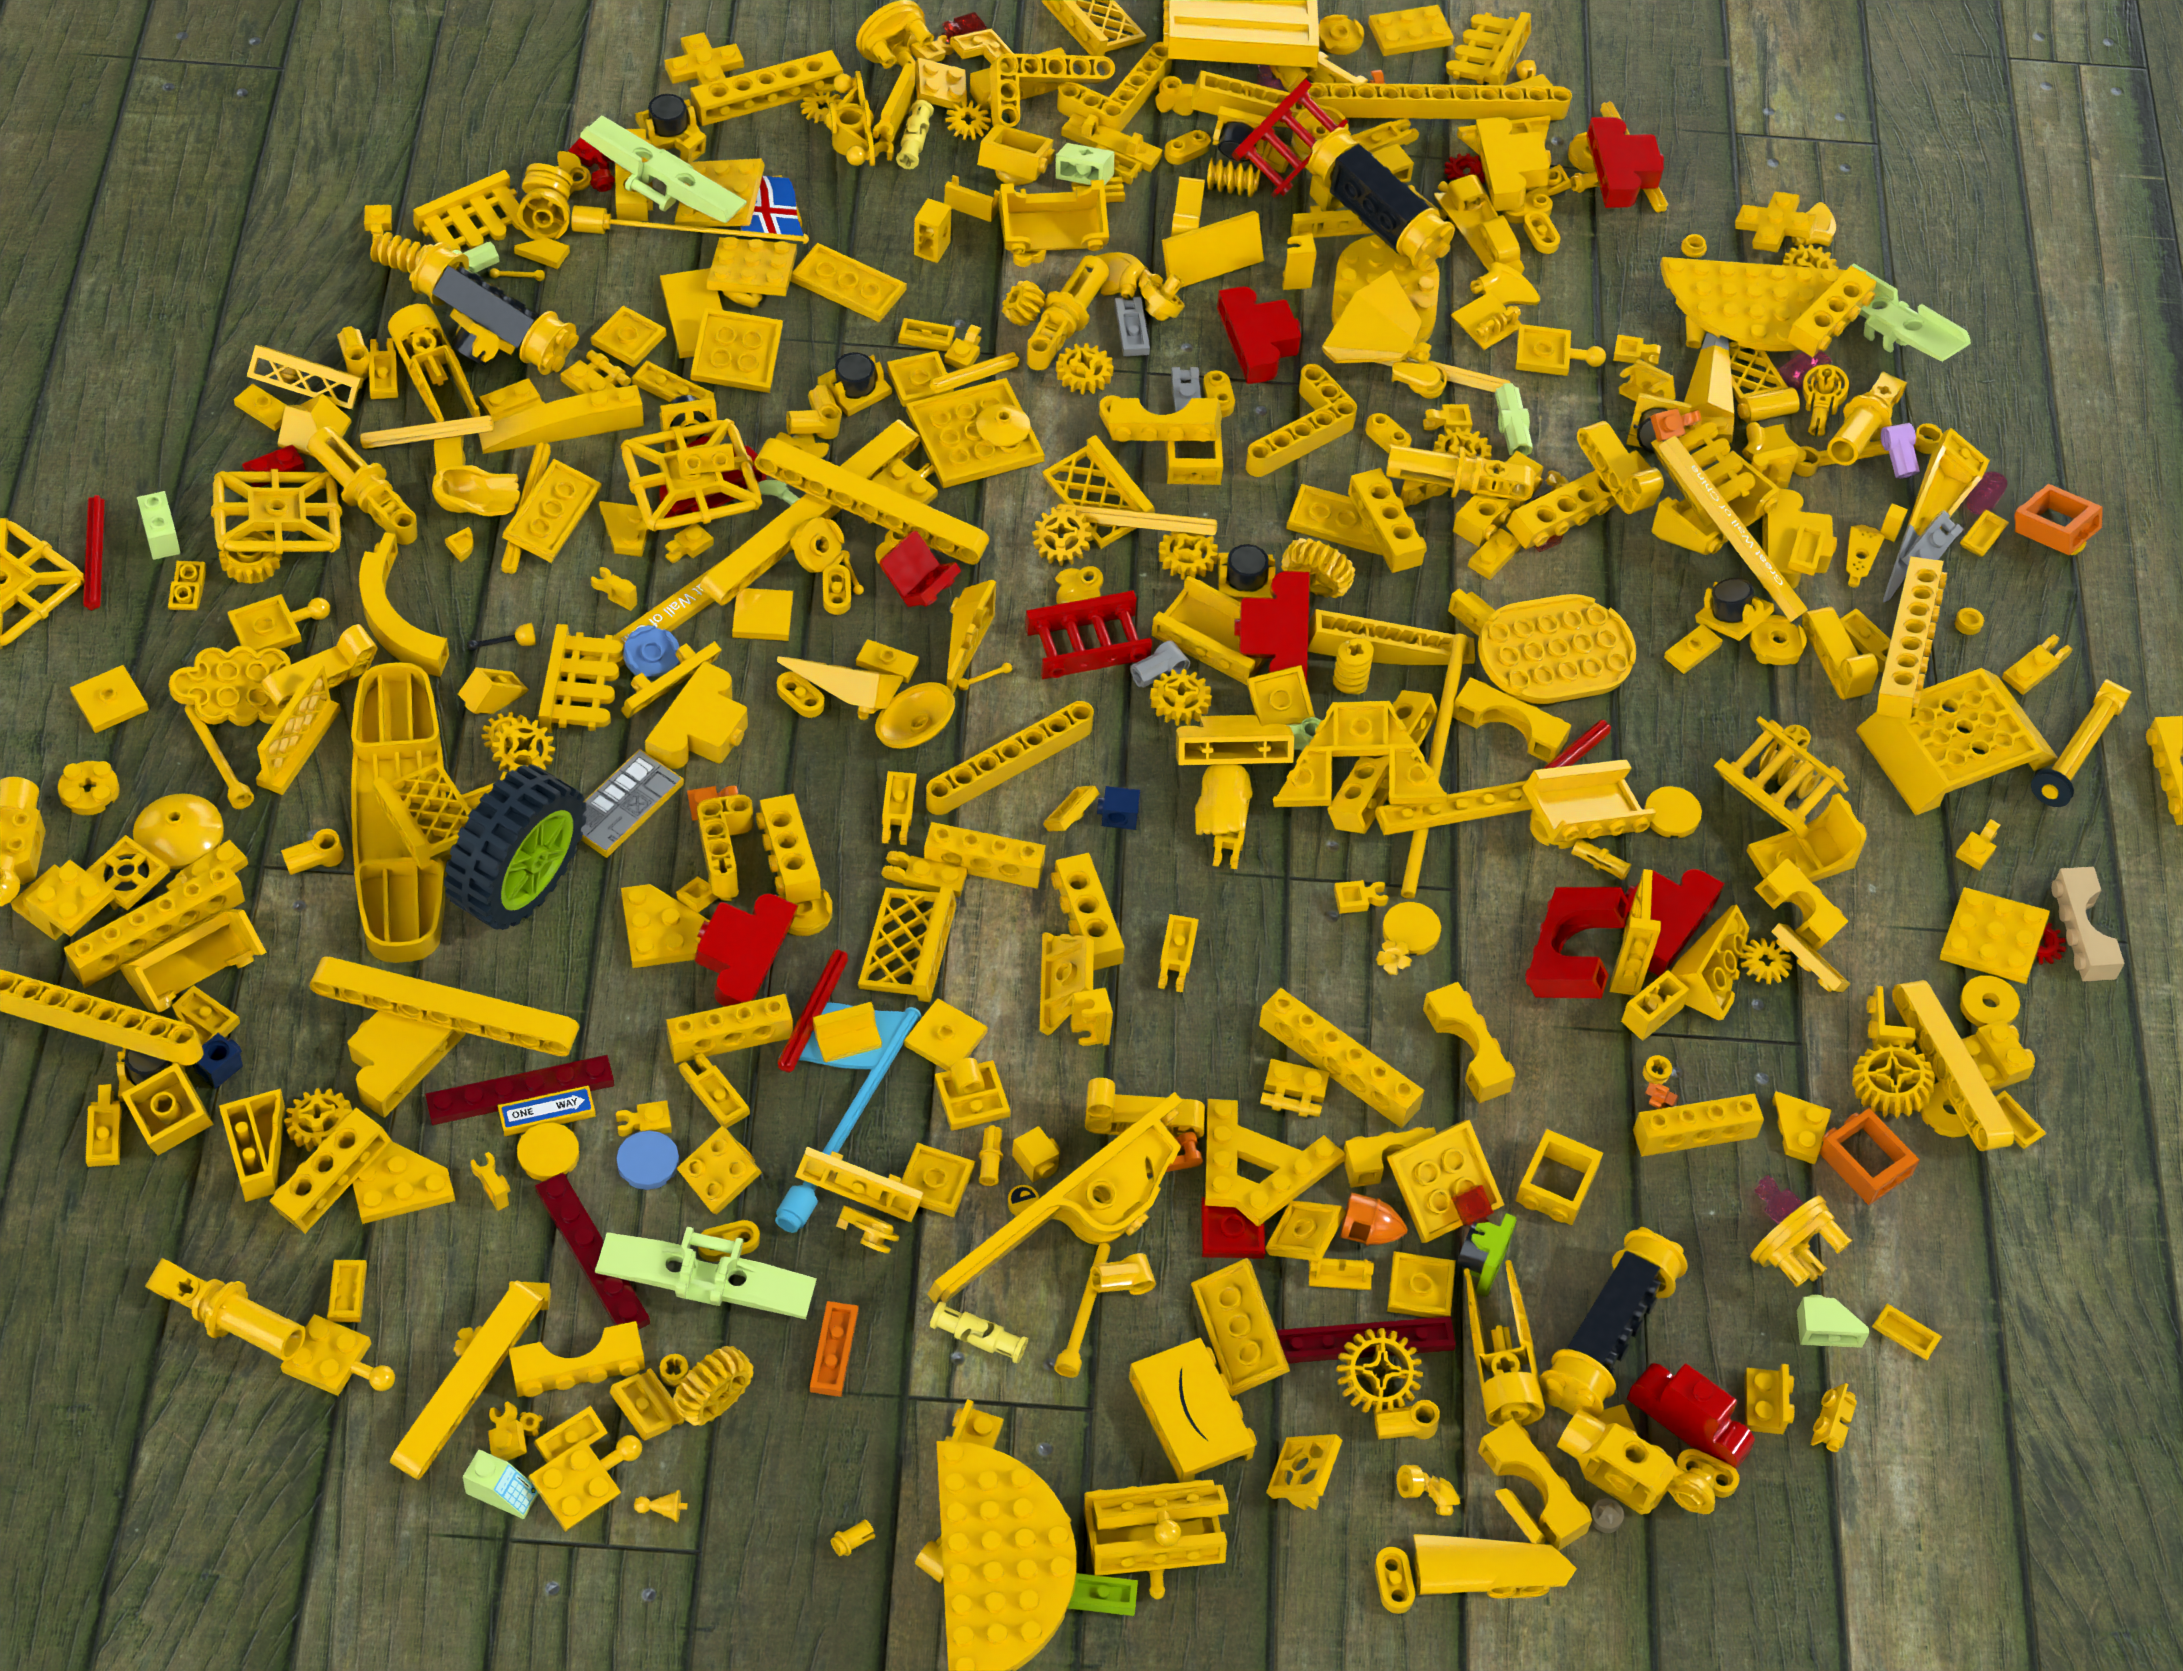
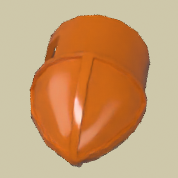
M1351 1192L1339 1237L1364 1243L1365 1246L1382 1245L1400 1239L1407 1234L1408 1229L1397 1212L1389 1204L1381 1201V1198L1375 1199Z

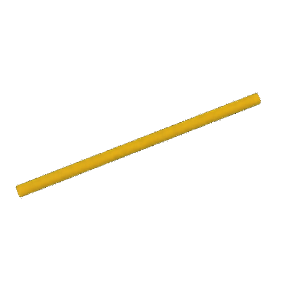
M1460 633L1454 636L1427 764L1432 768L1438 782L1468 637ZM1429 828L1413 831L1401 889V896L1404 898L1412 899L1415 897Z

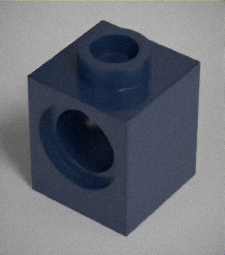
M1106 786L1105 796L1098 798L1097 814L1102 815L1101 826L1136 830L1140 790Z
M217 1033L202 1045L203 1056L197 1063L193 1064L194 1072L216 1089L243 1067L240 1056L242 1050L233 1039L229 1038L227 1040L220 1033Z

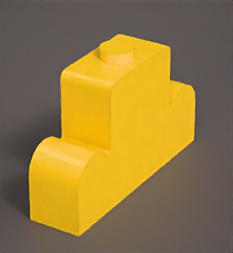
M1494 117L1476 120L1475 139L1490 201L1496 211L1520 208L1525 202L1526 188L1548 185L1549 168L1551 165L1550 150L1545 149L1543 137L1539 131L1512 134V123L1506 118Z
M1781 489L1776 509L1772 513H1766L1762 516V550L1791 588L1795 589L1799 584L1802 573L1787 569L1800 523L1803 522L1827 529L1815 573L1827 572L1833 553L1836 551L1837 537H1833L1831 515L1801 512L1804 503L1803 497L1796 491Z
M703 661L645 740L646 753L671 769H679L687 764L689 760L688 751L715 763H722L732 748L741 743L744 732L748 727L747 707L732 700L731 675L727 671Z
M1256 715L1201 716L1200 727L1181 726L1176 730V759L1178 765L1293 763L1294 734L1291 728L1284 724L1261 726Z
M378 1010L370 1019L364 1020L359 1026L358 1031L348 1040L351 1060L362 1067L356 1076L361 1102L385 1118L466 1033Z

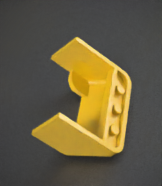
M224 909L126 961L119 967L147 1009L159 1013L173 1005L172 1000L179 992L227 966L236 964L237 968L244 967L254 961L253 955H263L267 952L245 911L241 909Z

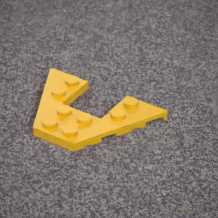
M1390 701L1332 702L1326 712L1325 719L1316 728L1311 742L1308 746H1305L1298 757L1295 768L1287 775V781L1277 797L1274 796L1273 804L1274 807L1332 806V757L1389 755L1390 804L1448 803V795L1443 791L1435 778L1432 768L1427 765L1419 747L1409 736L1406 726L1398 718L1396 710Z

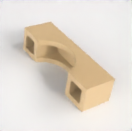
M2061 868L2056 879L2052 882L2051 889L2053 896L2057 897L2060 920L2066 926L2067 943L2069 946H2072L2074 952L2075 969L2079 970L2082 981L2117 979L2125 964L2118 941L2097 931L2090 924L2086 916V910L2094 906L2101 892L2095 868Z

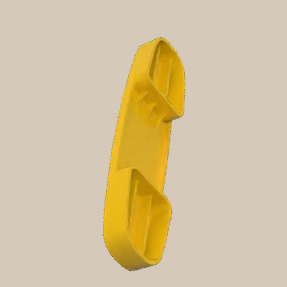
M385 663L376 665L364 672L359 679L354 703L351 732L353 744L351 778L352 843L358 905L368 950L374 957L384 962L400 963L424 959L432 954L440 944L446 900L444 878L447 876L445 868L448 860L442 861L440 858L432 856L430 857L432 865L420 869L378 803L372 781L383 777L389 783L437 762H440L444 768L434 696L428 674L421 667L412 663ZM439 775L430 776L425 781L436 782ZM404 787L397 790V792L409 793L412 787ZM420 789L417 795L428 796L431 790ZM439 791L436 797L446 798V792ZM411 803L408 809L419 810L421 806L419 803Z

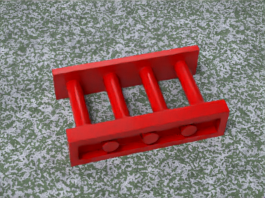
M1306 78L1231 154L1237 161L1242 157L1246 160L1249 158L1277 186L1271 194L1273 198L1279 193L1284 196L1294 186L1290 181L1308 164L1313 151L1302 162L1274 134L1275 130L1272 127L1278 121L1282 124L1285 123L1311 150L1317 141L1291 115L1293 112L1290 108L1296 102L1299 105L1302 104L1330 133L1338 127L1343 128L1348 123L1344 119L1337 125L1309 97L1311 94L1308 90L1312 84ZM1260 139L1264 142L1267 140L1295 169L1285 180L1256 152L1257 148L1254 145Z
M1134 590L1026 610L1025 630L1027 636L1038 634L1047 656L1042 658V680L1060 678L1064 675L1132 662L1137 663L1151 656V638L1139 640L1131 617L1135 616L1137 599ZM1119 619L1128 642L1112 645L1104 622ZM1093 624L1101 647L1085 650L1077 627ZM1065 629L1074 652L1058 655L1050 632Z

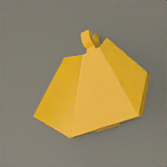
M1392 270L1355 292L1322 346L1324 354L1334 363L1405 362L1407 357L1426 364L1431 355L1429 353L1431 350L1430 344L1424 342L1416 344L1422 320Z

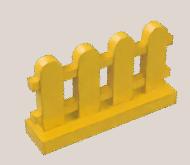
M1487 12L1485 15H1473L1471 17V26L1477 30L1468 29L1463 32V42L1469 45H1458L1455 47V58L1458 60H1451L1446 63L1447 74L1452 75L1453 79L1458 80L1460 77L1477 80L1479 84L1489 82V85H1504L1531 34V13L1521 12L1517 21H1515L1514 17H1509V19L1493 17L1492 13Z
M502 170L413 209L414 226L418 232L422 231L425 236L431 235L436 244L439 242L449 244L451 251H461L460 247L465 244L470 249L482 245L483 237L488 234L494 240H503L506 237V226L513 224L517 230H521L520 222L517 219V211L520 206L515 199L517 192L514 188L510 189V176L506 170ZM499 205L506 214V217L500 219L492 207ZM477 215L484 227L477 229L469 217ZM454 225L461 237L454 239L446 227Z
M1698 422L1693 425L1694 430L1678 438L1688 452L1705 443V447L1691 454V456L1701 469L1716 460L1718 461L1717 464L1703 472L1714 486L1728 477L1731 479L1716 488L1726 502L1741 494L1743 497L1750 494L1748 490L1754 487L1755 479L1749 472H1744L1740 475L1736 474L1743 467L1739 456L1732 455L1725 459L1724 456L1731 449L1727 439L1720 438L1714 442L1712 441L1718 435V429L1714 422H1706L1702 425ZM1657 439L1652 441L1651 445L1658 461L1706 527L1713 523L1714 520L1660 451L1658 446L1663 441L1658 442Z
M556 625L538 715L540 729L547 727L546 733H552L554 723H559V728H566L567 724L588 726V731H596V727H606L610 724V712L607 709L600 708V705L610 704L615 699L614 689L604 684L605 681H614L619 677L618 665L609 662V658H619L623 655L622 642L613 640L612 635H605V639L584 637L583 632H576V636H570L568 625ZM567 654H572L571 659L567 658ZM580 655L601 657V660H580ZM563 677H568L567 681H562ZM576 678L597 680L596 684L575 682ZM558 700H563L562 705L558 704ZM571 701L592 703V707L572 706Z

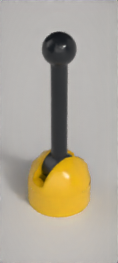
M527 623L519 626L514 635L483 641L469 640L467 648L470 651H475L481 646L516 640L522 646L536 645L533 624Z

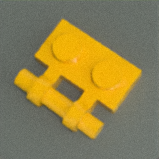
M590 350L586 355V358L591 361L590 364L587 365L579 360L561 373V381L579 395L615 389L618 383L626 387L631 382V378L625 375V370L619 366L612 365L602 353L598 354L594 350ZM603 370L608 376L604 378L598 373Z
M1271 1059L1264 1090L1275 1092V1095L1263 1092L1260 1104L1272 1106L1271 1110L1281 1111V1109L1298 1112V1116L1306 1118L1308 1115L1320 1117L1322 1105L1313 1104L1311 1101L1323 1103L1330 1072ZM1284 1095L1301 1098L1302 1100L1286 1098Z

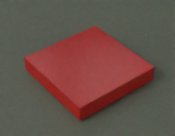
M1201 1197L1202 1257L1264 1259V1222L1257 1227L1236 1207L1206 1206L1205 1197Z

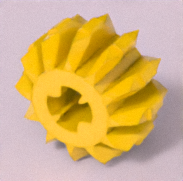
M1028 280L1024 282L1019 281L1016 286H1012L1009 293H1006L1007 297L1002 302L1004 305L1002 312L1013 324L1028 326L1031 320L1035 321L1036 316L1041 313L1040 310L1045 305V294L1033 282Z

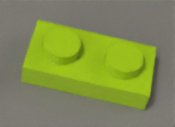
M1077 1573L1074 1593L1071 1596L1068 1609L1134 1616L1138 1580Z

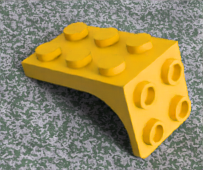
M1840 793L1832 795L1825 811L1816 819L1806 824L1810 832L1803 840L1791 831H1787L1749 844L1746 851L1762 877H1767L1786 858L1797 865L1811 883L1855 868L1865 843L1867 832L1864 825L1853 814L1849 802L1844 800Z

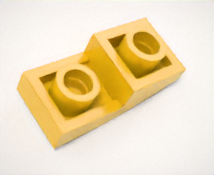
M1559 164L1549 169L1547 186L1526 188L1525 196L1544 194L1550 197L1572 188V184Z
M464 435L434 439L436 472L443 467L465 465L466 457L463 451Z
M176 561L174 581H171L169 609L198 610L207 566L205 562Z

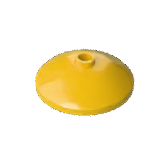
M927 682L912 686L893 697L887 708L881 710L875 724L876 734L884 745L891 748L906 749L919 746L934 738L945 728L953 714L955 698L950 689L941 683Z
M173 794L155 800L139 814L133 828L134 841L169 865L170 869H184L220 845L224 834L223 820L218 809L208 800L193 794Z

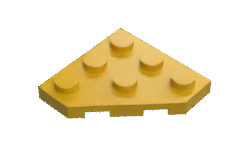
M651 884L621 888L632 968L695 959L697 946L701 938L697 937L703 922H710V920Z
M393 1141L381 1151L352 1183L362 1224L455 1201L449 1172L446 1167Z

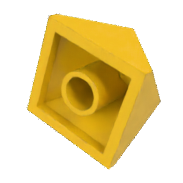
M320 394L300 405L285 406L278 438V447L284 448L293 444L298 453L314 457L307 449L308 441L312 435L321 428L332 427L343 437L351 424V419L324 394Z

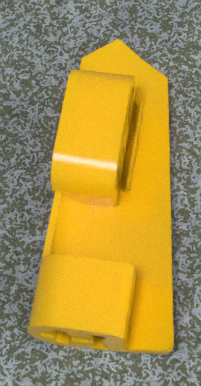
M1468 175L1451 181L1448 184V192L1434 193L1435 199L1488 272L1490 271L1491 264L1498 262L1515 269L1520 274L1523 273L1525 267L1520 260L1519 243L1503 215L1498 216L1478 176Z
M1413 1535L1416 1549L1414 1569L1419 1595L1487 1592V1595L1491 1598L1539 1597L1547 1594L1550 1587L1566 1586L1577 1570L1552 1545L1438 1535Z

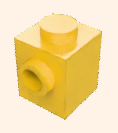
M1039 1126L1013 1140L1012 1156L1032 1183L1040 1178L1046 1179L1056 1172L1059 1165L1060 1148L1056 1141L1052 1138L1049 1139Z

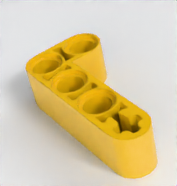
M1179 177L1171 237L1199 228L1205 179Z
M1600 421L1578 430L1577 440L1581 449L1626 514L1635 513L1655 504L1664 487L1663 476L1657 468L1653 467L1640 471L1606 421Z
M1829 606L1804 612L1802 614L1803 629L1840 699L1845 700L1870 694L1878 675V663L1872 653L1858 655L1833 607Z
M356 624L342 633L336 646L271 673L262 681L261 685L277 708L282 709L286 707L316 662L324 665L328 688L330 689L354 679L367 671L371 666L378 647L360 624Z
M746 795L706 799L697 806L699 834L711 890L718 897H730L738 890L736 862L730 835L749 832L754 827L752 800Z
M1107 1078L1092 1079L1087 1087L1085 1128L1089 1132L1096 1134L1121 1135L1166 1098L1115 1094V1083ZM1181 1099L1183 1102L1177 1108L1179 1114L1173 1119L1167 1130L1173 1137H1179L1186 1132H1194L1197 1139L1204 1135L1205 1105L1198 1100Z

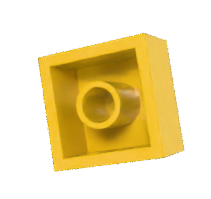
M178 1063L121 1093L147 1144L157 1156L214 1125L187 1074Z

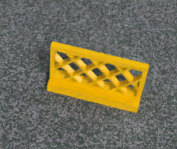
M1042 0V3L1090 56H1104L1105 52L1146 40L1147 35L1114 0H1092V3L1084 0ZM1095 1L1105 3L1108 7L1095 4ZM1079 7L1088 9L1089 12L1082 11ZM1092 11L1106 14V16L1102 17L1092 14ZM1113 16L1119 18L1122 22L1109 19L1108 17ZM1093 22L1102 24L1103 26H1096ZM1105 26L1113 27L1120 30L1119 32H1116L1113 30L1106 29ZM1122 30H1123V31H1127V32H1131V33H1133L1134 35L1131 36V35L1123 34V33H1122ZM1107 37L1113 38V39H1116V40L1108 42V38H1107Z
M1097 435L1087 439V446L1042 471L1043 477L1064 504L1155 513L1154 506ZM1086 456L1091 461L1090 468L1076 467L1077 461ZM1058 472L1069 473L1067 482L1055 480L1053 475ZM1074 473L1088 475L1086 483H1073ZM1092 476L1104 477L1106 480L1105 485H1090ZM1069 490L1083 491L1081 500L1069 498ZM1088 492L1102 493L1100 502L1086 501ZM1107 494L1118 495L1120 497L1119 505L1105 503ZM1090 523V525L1094 526H1091V531L1089 532L1092 533L1093 540L1098 547L1102 549L1136 528ZM1098 526L1113 527L1112 532L1101 538L1097 533Z
M316 662L258 745L257 750L262 768L256 777L258 786L283 795L340 713V704L330 699L324 665Z
M440 762L389 783L383 777L372 781L378 803L420 869L432 865L430 857L452 848V845L457 843L459 838L457 835L459 832L458 828L461 824L466 825L469 819L467 816L471 809ZM439 775L436 782L425 781L430 776ZM404 787H412L409 793L397 792V790ZM420 789L431 790L428 796L417 795ZM439 791L450 792L447 798L436 797ZM411 803L422 804L419 810L408 809ZM431 805L442 806L439 812L428 811ZM449 808L461 809L458 815L446 814ZM422 819L434 820L430 827L419 825ZM441 822L452 823L450 829L438 828ZM433 836L444 837L442 841L430 844Z
M1643 870L1623 932L1622 946L1610 980L1609 992L1637 995L1641 991L1661 928V921L1650 920L1653 870Z
M941 887L939 893L885 888L858 982L859 989L917 995L918 1001H931L957 906L953 888ZM891 898L904 899L906 904L894 911L889 906ZM924 901L934 902L933 908L923 914L916 907ZM912 909L918 917L904 924L899 916ZM895 920L900 927L886 935L882 930L883 926ZM923 923L927 928L926 932L915 938L909 930ZM905 933L911 941L897 948L892 940ZM888 944L893 952L879 959L876 955V950ZM916 947L920 951V955L908 962L903 954ZM899 958L904 965L890 973L885 965ZM879 968L886 975L878 981L868 980L869 975ZM908 971L912 974L913 980L911 985L900 984L896 980Z

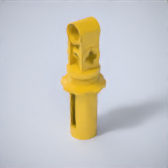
M1092 255L1084 256L1060 292H1050L1047 298L1044 299L1045 305L1043 308L1045 311L1041 315V320L1027 344V365L1031 369L1044 370L1048 368L1057 352L1063 347L1065 340L1070 338L1075 331L1083 330L1085 325L1088 324L1090 318L1086 309L1109 276V268L1100 258ZM1086 267L1092 268V272L1089 273Z
M1882 372L1869 392L1853 397L1852 401L1845 405L1843 410L1845 416L1844 424L1831 439L1827 447L1828 454L1834 462L1845 466L1851 465L1858 459L1870 440L1881 439L1882 428L1892 426V408L1901 399L1907 382Z
M324 427L315 432L308 441L307 449L344 487L341 493L342 500L349 506L358 505L364 513H369L374 521L383 527L387 533L396 534L398 544L408 545L413 543L418 535L416 515L402 501L400 496L393 491L392 485L385 480L386 470L379 463L368 465L332 427Z
M1391 444L1386 476L1451 487L1452 498H1455L1458 491L1463 489L1464 491H1470V494L1480 493L1491 497L1526 501L1533 495L1535 472L1527 465L1482 459L1480 456L1469 458L1465 456V448L1460 446L1458 455Z
M161 1258L145 1285L146 1288L192 1309L193 1318L201 1323H205L207 1334L212 1338L216 1339L217 1337H224L228 1333H232L283 1361L291 1360L298 1353L304 1342L306 1333L304 1326L249 1300L246 1285L240 1281L229 1282L226 1285L218 1279L206 1282L172 1262Z

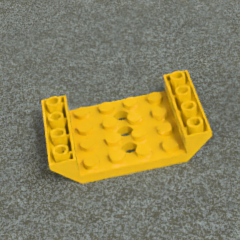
M1983 668L1923 689V691H1917L1921 692L1919 709L1913 708L1911 719L1878 715L1876 711L1856 729L1857 734L1915 816L1940 807L1945 793L2025 763H2029L2031 768L2036 771L2052 765L2058 760L2054 751L2000 678ZM1942 706L1953 708L1955 712H1947ZM1957 727L1968 729L1970 733H1962ZM1972 748L1983 750L1985 754H1977Z

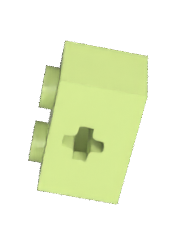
M1066 143L1056 154V179L1091 185V180H1104L1105 186L1114 175V151Z
M165 491L137 497L152 559L181 554Z

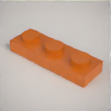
M827 1301L810 1382V1392L842 1397L858 1316L857 1305Z

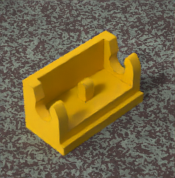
M953 175L952 182L947 181L945 185L944 204L951 206L952 209L991 222L999 210L998 198L1000 191L995 190L994 197L959 186V177Z
M1307 233L1304 236H1292L1288 238L1287 244H1299L1300 247L1287 248L1286 266L1283 271L1284 280L1282 281L1283 290L1311 288L1317 253L1312 233Z
M1640 359L1620 373V376L1623 378L1630 375V380L1619 386V394L1637 402L1639 393L1670 400L1676 399L1673 375Z
M1106 987L1073 993L1072 1032L1089 1031L1091 1033L1090 1037L1080 1038L1078 1044L1082 1046L1103 1043V1046L1109 1045L1113 1011Z

